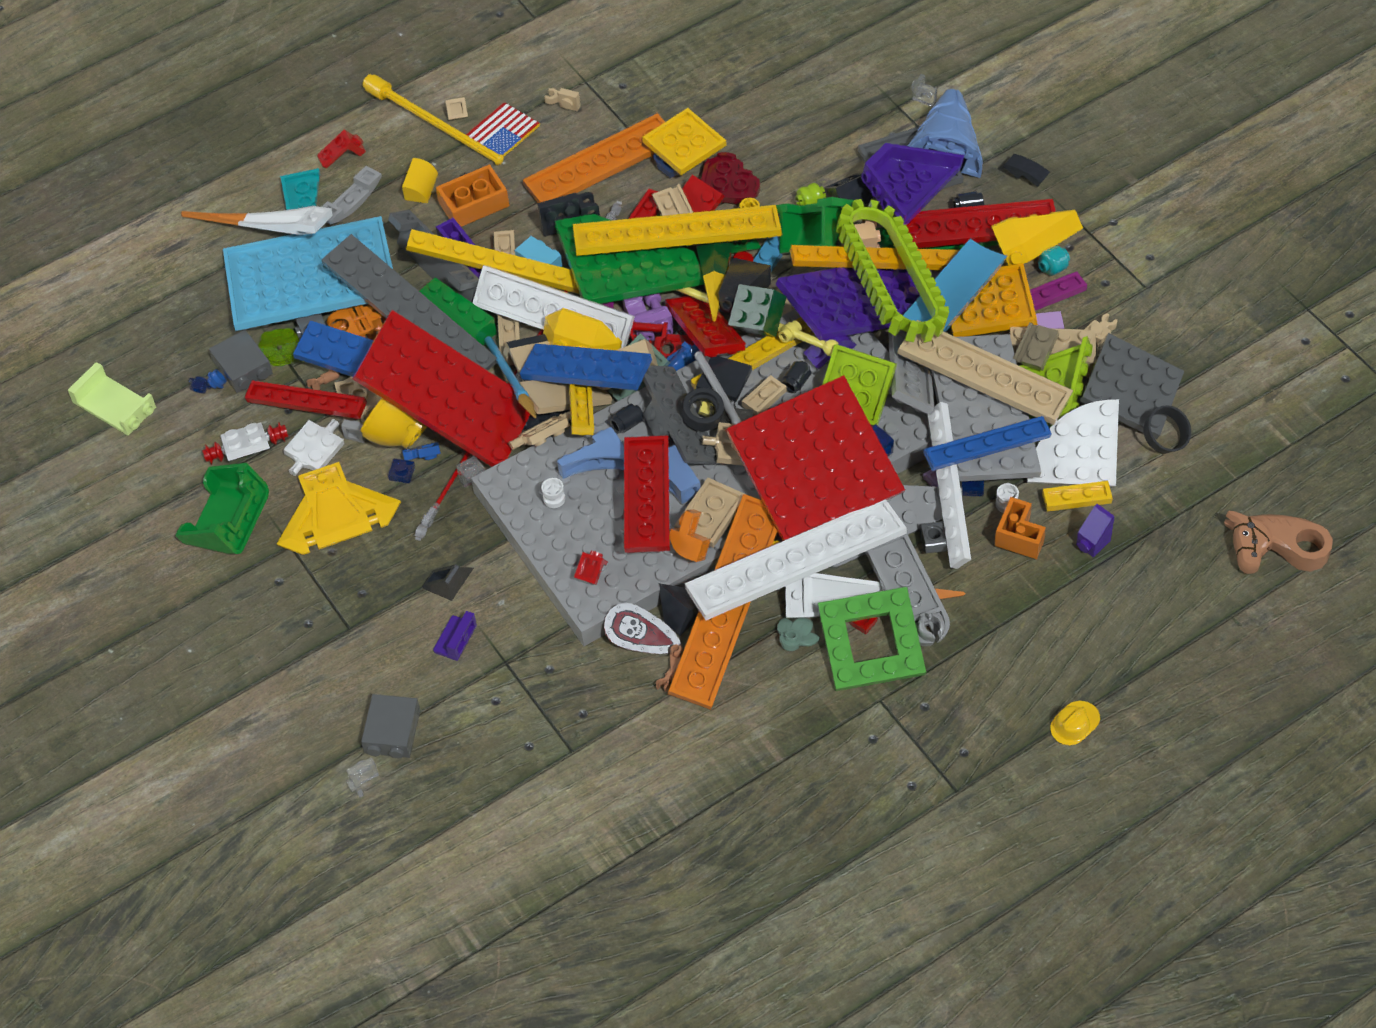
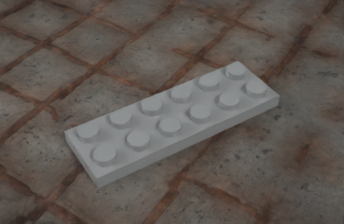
M900 329L896 336L888 332L890 361L897 363L891 382L892 397L899 403H906L916 411L925 412L930 415L934 410L931 369L898 354V349L906 338L907 332Z

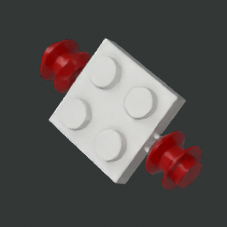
M260 422L248 424L246 427L238 430H228L220 435L223 442L222 448L216 441L214 446L210 448L205 444L206 449L202 450L205 461H210L211 465H213V460L215 459L222 462L223 453L226 454L228 461L269 449V438L274 445H277V440L280 439L286 442L285 438L289 437L285 425L281 426L280 422H278V427L275 428L269 425L267 434V432H264Z

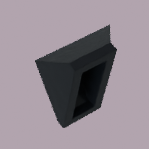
M455 564L435 569L422 587L427 591L452 601L474 568L459 567Z
M659 583L664 622L681 636L695 622L699 609L684 587Z

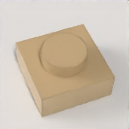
M465 97L445 100L449 120L468 117Z

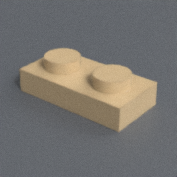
M770 375L742 400V407L754 415L760 414L787 392V386Z

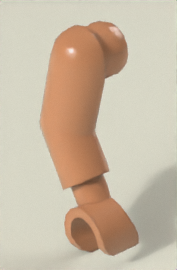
M329 369L328 372L320 375L317 379H308L307 385L308 387L312 386L314 390H320L321 384H327L338 379L341 373Z
M675 644L671 647L670 669L665 673L664 678L656 681L657 690L664 685L665 692L669 691L670 682L674 678L684 652L681 645Z

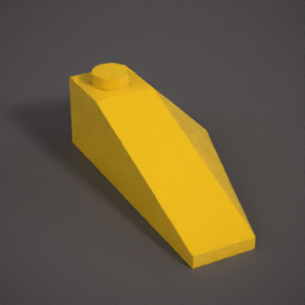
M1076 210L1051 212L1050 214L1039 216L1035 214L1023 218L1010 217L991 226L1003 254L1007 256L1008 266L1025 264L1041 255L1043 251L1059 244L1083 229Z

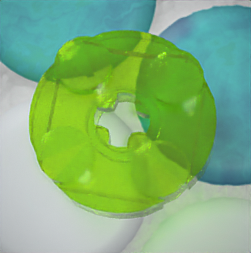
M291 328L266 331L261 335L258 347L267 357L270 365L285 366L293 362V353L299 343V338ZM283 345L280 350L277 349V346Z

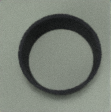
M1165 405L1158 407L1147 417L1144 422L1143 433L1147 443L1155 451L1171 453L1187 446L1191 438V425L1187 416L1180 409ZM1165 414L1171 417L1178 425L1180 440L1174 449L1161 446L1153 437L1151 432V419L1153 415Z

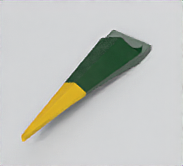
M735 241L694 244L714 322L716 321L719 309V290L727 273Z

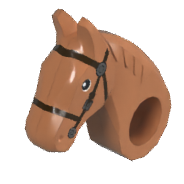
M1228 511L1226 517L1230 520L1225 519L1224 525L1233 530V544L1238 566L1245 574L1256 573L1261 563V557L1270 549L1280 554L1298 570L1311 572L1321 569L1329 559L1333 539L1328 530L1319 524L1303 518L1286 515L1263 514L1245 516L1234 511ZM1302 541L1314 543L1319 548V551H1304L1297 543Z

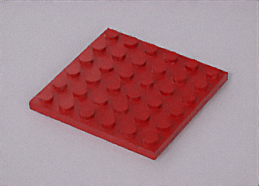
M844 375L726 429L728 437L783 541L850 512L872 506L885 499L889 500L905 492L901 480Z

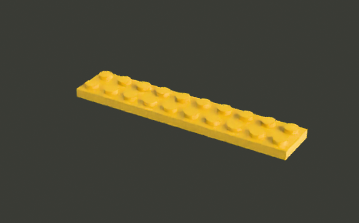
M776 205L573 224L577 256L782 236Z

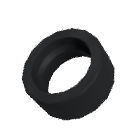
M698 388L689 392L683 402L682 416L685 423L697 431H709L717 427L723 418L724 403L722 397L716 391L709 388ZM697 401H707L714 405L716 413L709 418H699L692 414L690 407Z

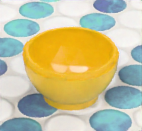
M381 398L365 420L360 432L362 437L375 444L388 447L402 446L405 449H409L425 431L427 426Z

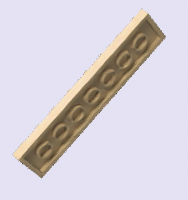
M945 332L939 337L933 335L932 341L925 343L920 336L921 334H916L914 342L905 341L904 339L898 349L899 355L1032 416H1043L1045 421L1052 425H1055L1073 392L1069 388Z

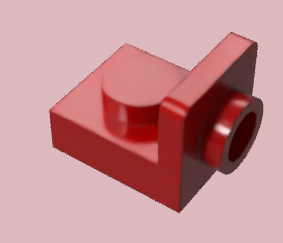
M592 550L590 554L582 552L574 578L597 585L603 565L607 566L608 561L602 558L603 554Z

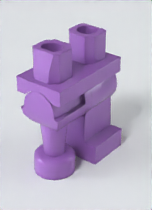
M659 293L644 296L646 304L652 307V310L648 311L643 303L642 296L622 300L624 312L634 315L635 322L655 324L668 322V334H673L672 315L667 306H661V296ZM634 330L637 336L641 333L647 340L652 341L655 340L654 335L660 333L662 335V332Z

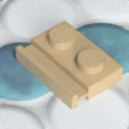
M680 184L673 189L670 187L652 194L661 216L693 213Z

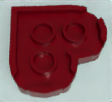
M719 152L716 157L706 160L701 180L725 196L721 202L740 204L746 198L755 199L759 195L760 179L754 176L751 170L744 169L743 162L737 159L735 154Z

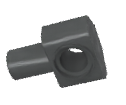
M943 521L920 524V538L925 553L948 551Z

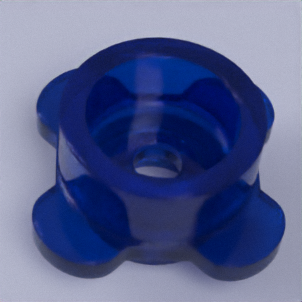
M196 376L195 379H188L191 382L190 389L194 392L205 394L207 389L212 387L208 384L209 382H207L206 378Z

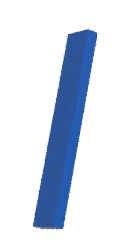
M1040 416L926 448L923 453L931 470L934 471L1048 439L1052 433L1044 417Z

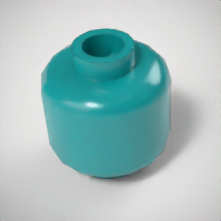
M1055 245L1039 255L1038 266L1047 275H1056L1067 269L1070 261L1069 253L1065 248Z

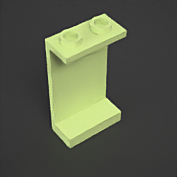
M97 362L68 389L73 403L126 435L137 429L140 423L147 416L151 415L156 408L151 394L148 393L143 398L107 377L103 366Z

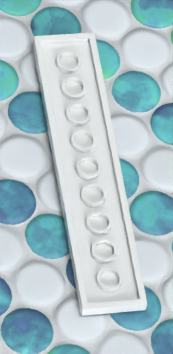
M885 499L872 506L850 512L685 583V589L704 619L708 620L907 534V528Z

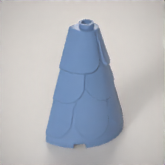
M948 89L929 111L926 120L919 127L908 146L923 149L932 148L942 152L965 155L964 158L966 159L962 165L961 173L980 178L983 163L976 134L971 124V115L962 93L959 90Z

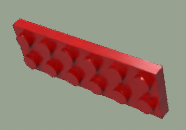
M691 296L665 299V306H667L671 315L704 356L716 357L718 354H736L738 351L745 350V341L733 327L728 325V321L719 311L716 321L712 320L709 303Z
M668 435L624 437L625 553L670 551Z

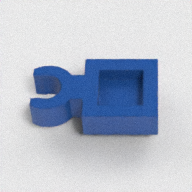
M439 442L403 450L405 461L417 457H424V460L436 458L437 454H441Z

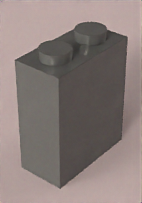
M246 330L209 348L214 364L236 393L249 388L252 380L261 381L273 374L269 360Z
M372 694L361 741L365 754L371 756L386 755L397 759L402 757L410 758L420 715L418 698Z

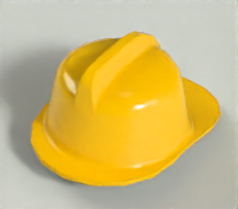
M1074 701L1068 704L1052 720L1050 728L1052 736L1063 745L1071 746L1080 743L1100 723L1099 711L1094 705L1086 701Z

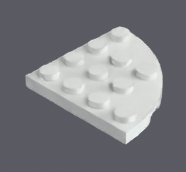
M1119 399L1085 404L1070 411L1056 421L1055 425L1049 428L1052 433L1051 437L1040 440L1036 447L1041 475L1040 477L1027 478V483L1077 485L1108 481L1110 487H1115Z

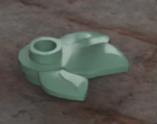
M787 618L781 619L777 625V631L780 634L782 647L788 651H795L800 645L812 646L816 644L820 637L811 633L813 628L812 621L808 618H798L794 622Z

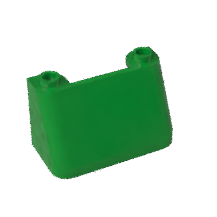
M248 463L208 467L204 475L203 484L210 493V497L196 526L192 523H183L175 536L186 545L231 555L240 554L243 552L268 499V485Z

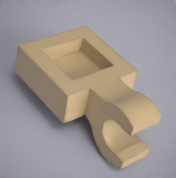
M549 88L550 96L545 95V103L547 104L559 103L560 107L578 111L580 108L579 92L561 88L560 91Z

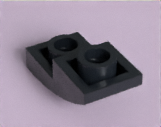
M1013 154L1003 166L1016 178L1019 179L1023 175L1037 187L1050 173L1049 170L1037 162L1018 154Z

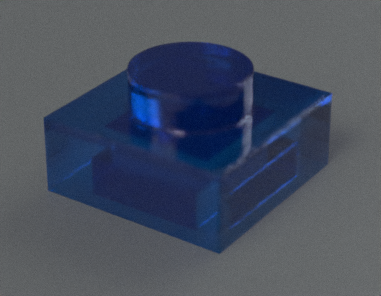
M394 458L388 474L389 481L410 484L415 469V462Z
M984 480L962 481V496H984Z

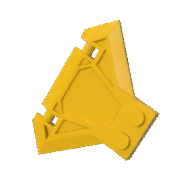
M339 462L298 475L305 496L277 545L305 555L310 553L308 547L316 544L318 549H322L371 532V525L379 523L380 527L383 528L389 525L401 501L346 481ZM373 513L376 514V515L367 517V515H370V514H373Z

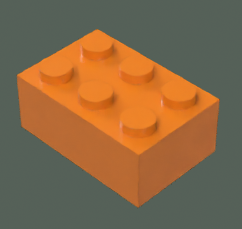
M490 164L436 187L440 206L449 219L454 218L460 227L510 206L507 189Z

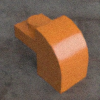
M691 509L686 510L681 515L679 525L681 526L671 529L670 541L672 547L680 556L699 562L705 560L711 539L695 533L701 512Z

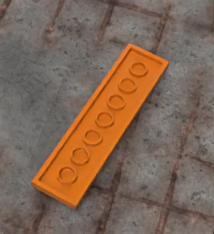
M657 113L523 179V185L537 203L575 192L578 193L654 155L655 152L643 143V136L665 123V121Z

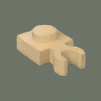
M1108 313L1102 316L1100 323L1094 320L1084 329L1096 330V348L1103 343L1108 333L1111 334V331L1117 327V319L1113 322H1107L1109 320Z

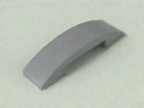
M365 166L353 177L354 184L333 203L327 201L322 206L332 208L333 216L327 223H337L357 210L377 186L382 177L381 173Z

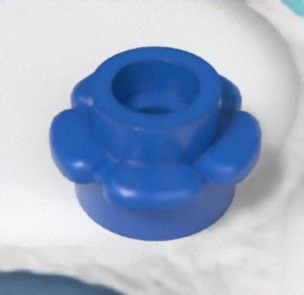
M217 369L208 373V383L215 389L217 387L222 389L223 385L227 382L224 375Z

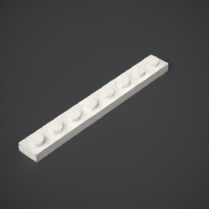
M940 402L934 406L932 413L928 414L932 447L953 441L948 404ZM956 464L936 470L950 567L958 569L971 560Z

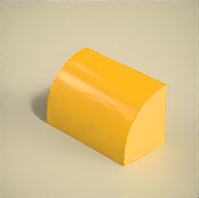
M412 159L402 186L406 201L428 203L438 176V172L432 164L422 159Z

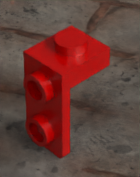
M344 129L317 156L322 166L327 169L347 149L360 157L366 151L362 145L363 140L357 134L353 135Z

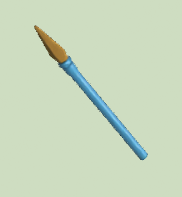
M486 337L484 341L490 352L497 357L496 361L512 386L518 402L536 418L534 404L529 398L528 392L520 385L492 337Z

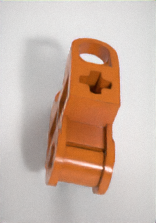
M358 305L335 311L328 317L327 325L339 330H346V332L361 337L367 335L368 339L374 340L377 335L376 332L383 325L381 318L383 322L386 318L379 312L377 313L376 309L371 305L365 307ZM341 319L338 322L332 324L335 320Z

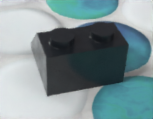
M855 173L824 187L825 192H822L826 193V198L861 199L864 205L870 203V200H873L874 197L867 185L863 183L861 179L862 173Z

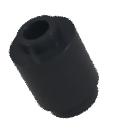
M976 191L957 194L956 198L953 199L954 208L984 205L982 193H977Z
M804 361L793 362L783 377L782 383L787 386V391L796 393L798 390H801L812 374L810 366Z
M631 403L613 414V417L610 419L611 425L617 433H625L643 421V412L638 405Z

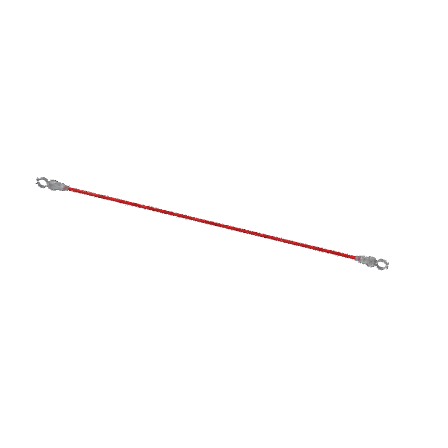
M617 201L614 203L611 211L606 214L605 218L616 220V216L620 214L622 202ZM541 329L538 335H543L544 330ZM466 452L436 503L423 515L421 524L417 527L414 535L416 540L421 541V538H424L427 528L432 526L440 503L468 459L469 452Z

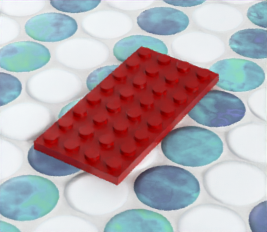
M393 310L388 314L352 378L360 385L491 467L508 459L512 451L509 442L519 437L518 435L521 434L530 416V413L518 402L511 385Z

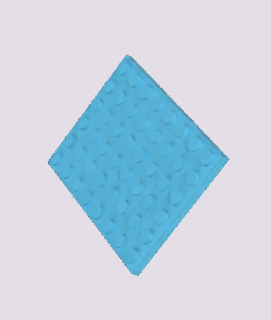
M382 217L321 228L314 234H292L224 248L223 254L235 331L369 304L324 266L321 259L352 234L393 269Z

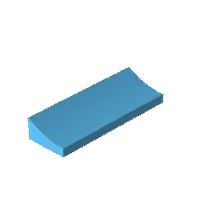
M969 239L935 278L936 286L941 291L940 296L943 295L946 300L944 306H949V315L943 332L949 329L1003 265L1007 257L1006 255L991 251ZM921 296L903 315L907 319L919 320L921 322L932 319Z

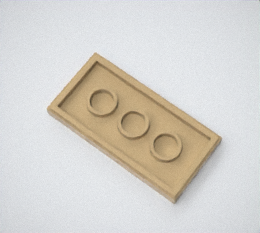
M534 380L519 382L525 391L528 392L537 414L570 410L569 384ZM591 386L593 406L611 404L612 397L606 390Z

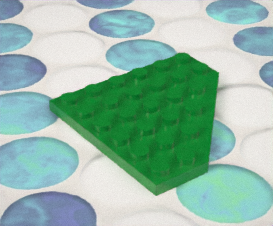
M596 214L555 221L556 231L581 298L602 304L705 284L701 267L694 251L681 246H673L670 248L662 247L649 250L641 249L628 252L621 251L577 256L573 224L611 220Z

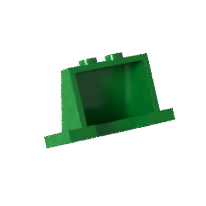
M829 197L817 199L815 204L794 205L787 203L776 205L778 215H780L782 234L780 236V253L790 254L791 245L836 246L840 235L837 234L836 227L842 208L846 204L852 207L854 200Z

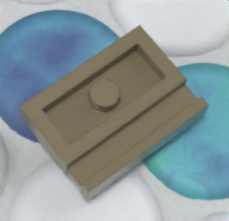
M1029 323L1013 359L1016 360V363L1019 362L1024 366L1043 371L1058 339V330Z

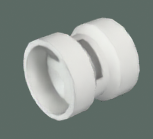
M557 478L545 480L541 487L544 504L549 508L562 506L565 502L562 481Z
M1005 483L998 487L996 508L1000 512L1004 513L1010 497L1018 499L1019 490L1015 485Z

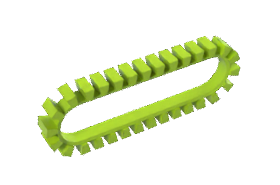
M861 199L854 200L852 207L846 204L839 216L836 231L837 234H840L839 239L844 244V249L848 253L850 261H853L852 265L857 270L858 278L862 279L861 284L863 288H866L867 296L871 297L870 302L872 306H875L874 310L877 316L880 315L879 320L881 324L891 323L888 332L894 336L898 334L900 329L907 332L905 341L914 342L916 334H921L920 336L924 343L932 341L933 335L939 337L943 333L949 315V306H944L946 300L943 295L940 296L941 291L936 286L935 279L931 277L932 274L929 268L926 269L927 264L925 260H921L922 255L920 251H917L916 243L912 242L913 238L908 233L906 224L903 225V218L901 216L893 217L895 209L889 205L885 208L884 212L877 209L879 201L870 200L869 207H864ZM867 219L879 223L887 230L932 319L918 322L905 318L897 311L853 222Z

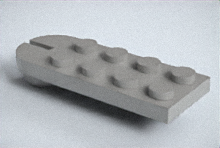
M908 534L865 551L884 591L902 587L908 588L920 646H931L935 640L937 643L942 641L949 630L950 620ZM926 626H929L931 632L927 631Z

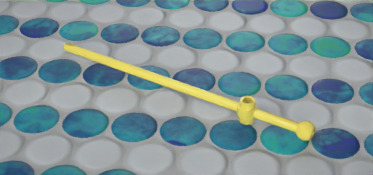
M691 287L676 290L709 303L706 293ZM795 320L785 325L779 324L778 335L785 343L796 338L823 349L824 353L828 356L832 355L834 345H839L836 340L820 341L817 337L802 332L800 323Z

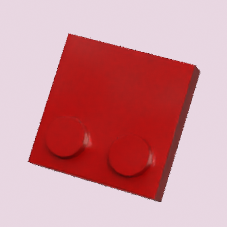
M691 175L682 188L693 213L715 211L725 197L722 193L694 175Z

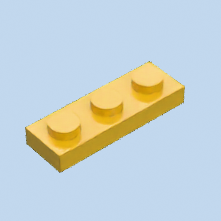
M1108 481L1045 488L1042 493L1047 512L1095 506L1096 504H1111L1113 500Z

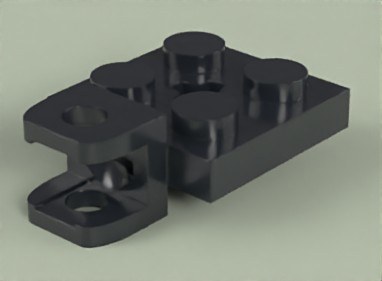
M575 192L537 203L541 231L544 237L557 233L555 228V221L590 215L588 212L594 210L591 214L600 216L599 206L594 202L592 192L578 195Z

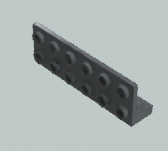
M410 210L390 213L388 220L400 231L397 244L432 279L436 277L473 303L479 278L466 265L406 250L411 229L429 234L433 233Z

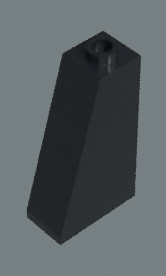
M733 258L719 290V311L732 312L739 284L761 288L770 286L771 265Z

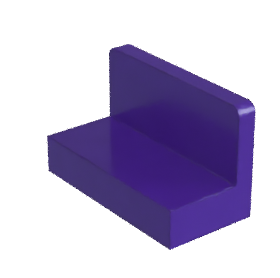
M466 611L463 618L451 616L433 649L434 653L458 661L477 626L475 614Z

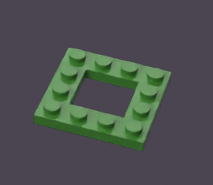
M907 587L818 603L836 691L926 675ZM889 615L898 655L854 663L846 622Z

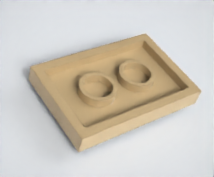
M707 477L685 511L695 509L701 512L695 533L710 538L709 546L714 548L735 517L744 493ZM680 518L678 519V521H677L676 524L674 525L675 528L681 526V525H679V520H680Z

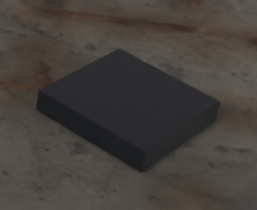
M721 356L710 357L708 364L728 399L737 402L752 372V365ZM703 372L696 385V389L709 388L713 390Z

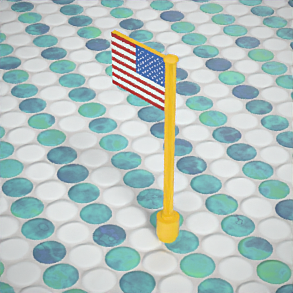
M369 74L363 81V87L366 92L380 100L386 98L392 100L492 160L496 165L502 164L504 157L540 126L539 122L504 102L465 135L393 92L391 84L381 77Z

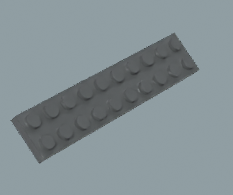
M352 234L321 259L324 266L385 318H387L391 310L397 312L487 371L497 363L496 356Z

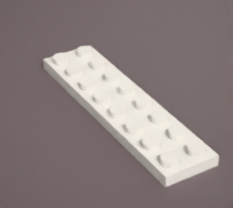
M483 265L473 299V304L479 308L543 330L546 315L561 308H566L602 321L613 332L615 337L622 341L621 348L627 345L635 318L634 315L487 265Z

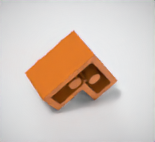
M1010 497L996 530V547L1034 559L1038 558L1044 543L1046 527L1029 522L1032 503Z

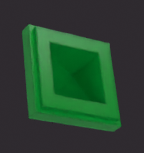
M757 239L738 240L734 245L732 253L755 250L761 246Z

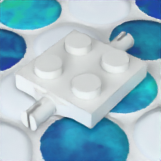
M332 419L326 427H322L309 420L283 449L284 454L295 461V464L288 470L291 475L296 476L302 467L316 470L325 467L344 445V439L333 434V431L339 426L338 421Z

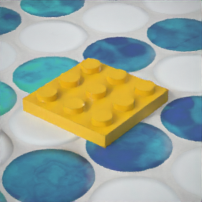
M686 108L643 136V143L680 175H683L726 146V140L689 108Z

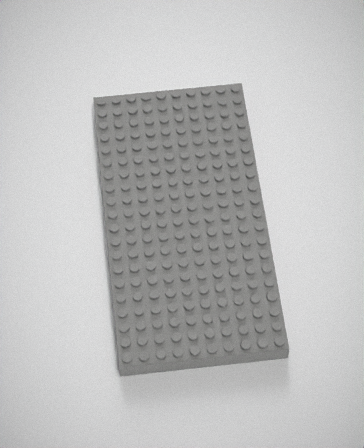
M794 309L781 316L780 323L785 325L801 316ZM871 331L849 335L856 343V346L853 348L854 350L890 361L889 352ZM748 333L741 338L745 341V348L766 336ZM802 341L752 370L737 402H730L741 421L749 419L755 415L742 407V400L770 375L782 383L784 375L794 361L806 362L812 372L801 390H798L796 393L787 391L768 409L821 386L830 359L820 369L816 368L804 354L811 344ZM724 353L717 356L729 358L735 354ZM704 356L708 362L710 357ZM697 360L676 371L687 394L694 390L690 380L703 373ZM890 386L878 426H871L896 473L899 474L926 459L923 452L926 448L932 447L928 414L918 412L906 403L897 402L892 397ZM647 387L593 414L594 435L601 430L612 427L610 419L613 417V414L631 403L638 405L644 413L652 400ZM702 401L693 403L697 413ZM724 409L721 422L733 424ZM698 414L700 418H709L701 414ZM644 415L642 416L643 421L627 432L617 433L614 430L623 445L624 437L654 436ZM570 426L561 435L556 437L552 435L546 439L545 443L536 447L533 445L472 477L471 480L477 498L583 646H586L606 635L604 630L605 616L617 604L631 603L649 611L662 604L659 583L685 588V583L713 572L733 520L715 547L709 546L703 561L695 562L680 556L672 547L671 541L670 551L625 553L624 470H591L563 479L559 473L557 460L561 459L564 455L580 450L586 445L593 444V435L581 436L572 434ZM717 427L707 431L710 437H716ZM672 437L669 440V448L675 445ZM687 463L700 481V486L703 485L708 477L761 500L744 466L723 463L719 465ZM549 478L560 479L564 486L565 502L558 508H549L544 504L541 487L542 483ZM669 490L671 531V529L675 528L674 525L692 499L681 504L677 497ZM592 550L603 554L602 558L608 561L607 566L603 565L597 585L574 578L582 552L590 554Z

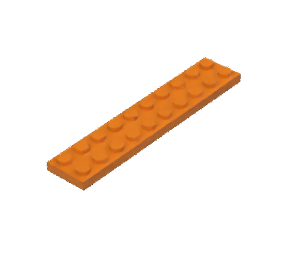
M743 494L715 570L772 546L777 529L762 500ZM751 601L708 620L704 619L700 611L698 612L669 688V695L710 710L712 709Z

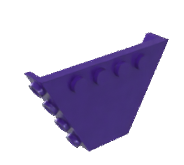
M885 143L865 162L861 179L870 189L872 195L879 201L882 209L885 210L889 205L895 209L893 217L901 216L904 220L903 225H907L960 171L965 155Z

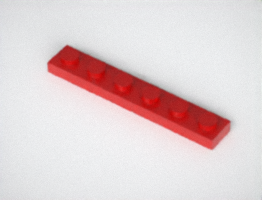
M253 380L244 397L249 403L355 419L361 418L367 404L366 398L361 396Z

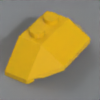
M561 308L545 316L543 334L546 335L549 345L604 350L621 349L622 341L618 337L616 338L613 332L600 320L566 308Z

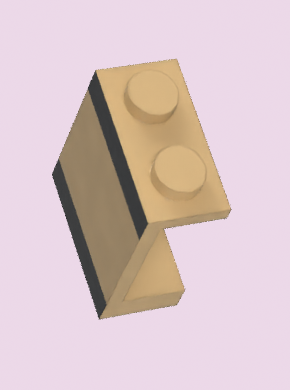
M545 334L506 342L503 356L506 361L513 360L519 375L535 343L549 345Z

